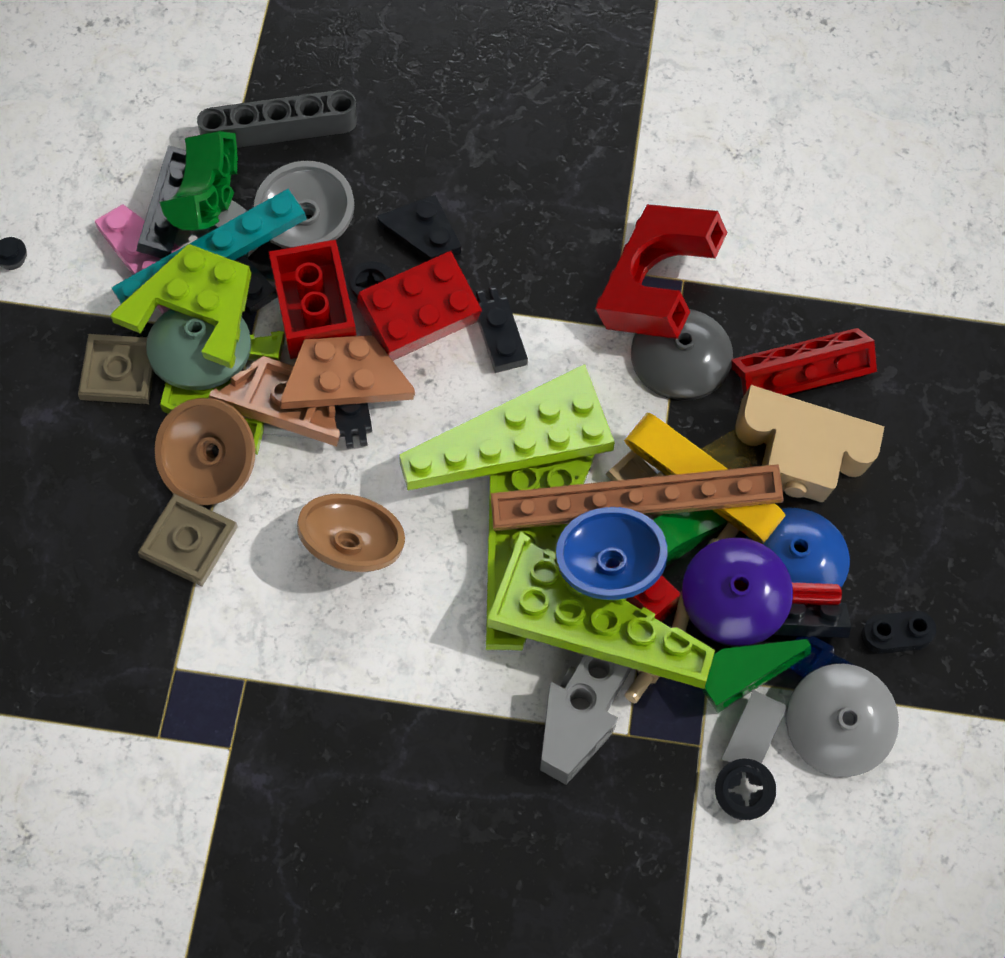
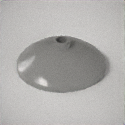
M298 161L284 165L267 176L256 193L254 207L289 188L305 214L312 216L310 219L269 240L284 249L337 240L349 226L354 213V197L348 181L338 170L321 162Z
M832 664L814 670L798 683L788 702L786 726L794 749L808 765L827 775L850 777L864 774L874 769L889 755L897 738L899 717L892 694L877 676L855 665ZM846 711L854 716V722L850 726L846 725L842 719Z

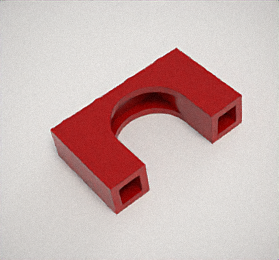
M646 205L641 217L636 222L635 229L628 243L623 248V253L616 268L610 274V280L603 294L597 300L595 310L607 330L678 339L690 314V310L680 290L647 287L642 285V281L654 265L669 257L686 255L716 259L728 233L718 211Z

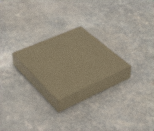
M88 334L78 391L79 399L149 404L154 370L147 356L146 343L148 337Z
M173 494L138 551L139 557L203 587L238 528L237 522Z

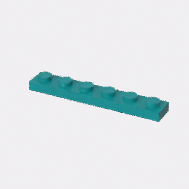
M288 188L189 244L228 259L236 260L307 220L304 210ZM184 247L111 287L119 302L122 304Z

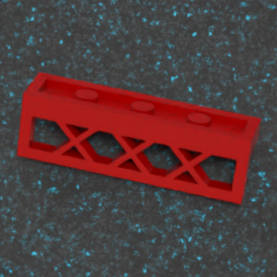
M859 328L731 360L732 369L742 380L743 397L751 385L782 395H788L877 372L875 342Z

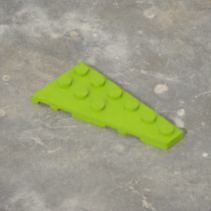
M584 364L399 454V460L405 484L409 491L614 451L615 441Z
M595 454L491 474L490 493L584 484ZM491 494L489 496L486 650L522 651L527 638L487 627L490 611L520 532L530 537L531 543L544 551L548 548L556 553L558 539L568 524L494 531Z
M522 532L518 536L487 621V627L702 689L705 688L715 652L714 649L678 627L670 628L655 619V613L645 607L642 610L626 601V598L602 600L578 592L562 577L557 566L556 553L548 548L544 551L531 543V538Z

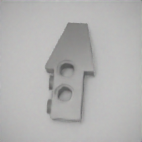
M579 653V656L583 658L577 669L572 666L569 668L561 683L562 687L551 682L547 702L540 771L567 785L609 739L615 730L618 717L608 713V710L632 668ZM599 667L606 671L607 676L597 679L592 677L588 671L591 668ZM575 698H583L588 701L590 707L578 710L572 706L571 701Z

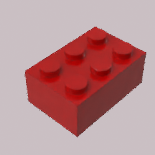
M336 239L269 251L290 359L298 357L305 339L356 336L355 322Z
M451 251L360 291L356 304L371 334L393 361L476 323L482 312Z

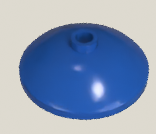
M603 507L579 515L564 528L556 546L557 566L565 581L578 592L602 600L625 599L644 592L660 578L666 567L668 557L667 542L659 526L646 515L622 507Z
M800 508L782 509L785 513L784 519L763 545L771 549L782 560L789 572L792 583L838 584L842 588L849 572L850 556L847 544L840 531L829 520L815 512ZM801 545L806 551L798 552L794 546Z

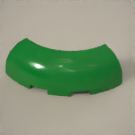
M217 131L185 138L186 166L182 184L171 199L159 202L163 215L173 226L181 230L192 231L207 229L219 222L218 216L222 211L228 210L234 194L233 189L230 187L231 175L237 174L236 133Z

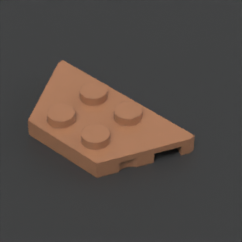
M373 335L305 339L282 394L280 409L413 400L415 389Z
M262 356L253 362L249 369L240 371L231 377L230 384L220 391L215 388L209 394V398L231 405L243 416L336 447L338 445L340 431L336 427L334 405L280 409L281 397L294 367L292 365Z

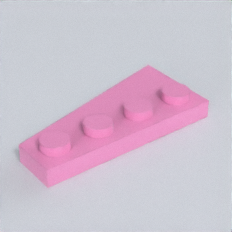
M122 204L96 219L95 224L132 275L161 260V258L136 251L145 220ZM174 244L172 253L181 249V247ZM157 305L162 314L170 310V308Z

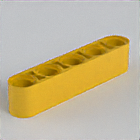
M646 413L624 440L633 452L657 470L662 471L666 476L727 470L725 466L651 413ZM775 503L712 509L749 538L761 544L766 542L785 517L783 510Z

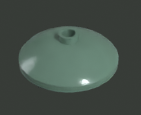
M170 309L157 319L148 334L146 350L150 365L162 380L177 388L205 390L220 386L239 373L249 358L251 337L247 324L241 317V332L234 353L236 359L231 369L205 359L201 352L216 326Z

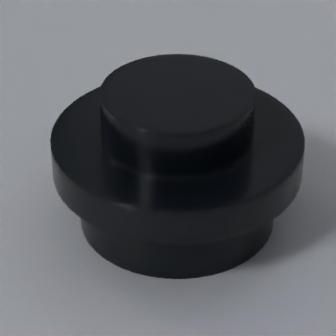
M15 237L1 239L0 266L8 270L21 267L27 257V249L23 241Z

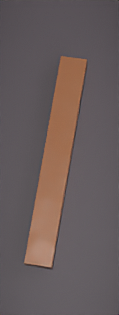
M779 464L490 493L494 531L569 524L579 515L603 507L628 508L646 516L783 502Z

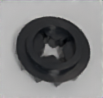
M369 261L354 266L345 277L349 300L355 303V305L357 304L358 294L366 289L369 278H373V282L378 284L395 276V273L390 267L380 262Z
M742 758L728 763L719 772L715 783V795L720 807L731 817L739 820H753L763 816L772 807L776 797V783L772 773L765 765L753 759ZM742 772H746V778H748L751 785L763 786V789L751 793L749 806H745L742 794L729 792L728 790L741 784Z

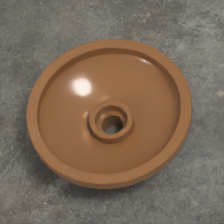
M212 398L188 400L170 411L159 427L155 441L157 469L163 482L176 495L198 505L224 502L235 496L245 486L251 476L255 462L253 434L244 417L231 405ZM214 445H216L219 449V454L217 455V457H215L212 453V448Z
M328 494L309 501L302 508L297 521L298 536L306 549L321 562L343 571L371 572L390 566L400 557L405 543L403 527L389 510L372 500L356 495Z

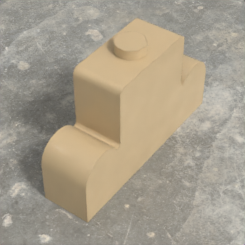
M751 385L741 400L735 431L738 438L749 446L766 444L762 466L779 464L782 490L787 495L796 498L806 497L824 502L836 488L839 472L849 477L861 476L876 460L880 452L885 426Z

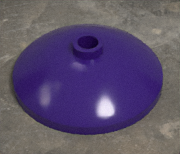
M726 538L707 545L691 560L683 578L682 599L689 619L702 634L723 645L742 647L760 643L779 630L791 609L793 587L786 566L771 549L759 542L746 538ZM738 580L745 582L747 590L738 591L734 587V582Z

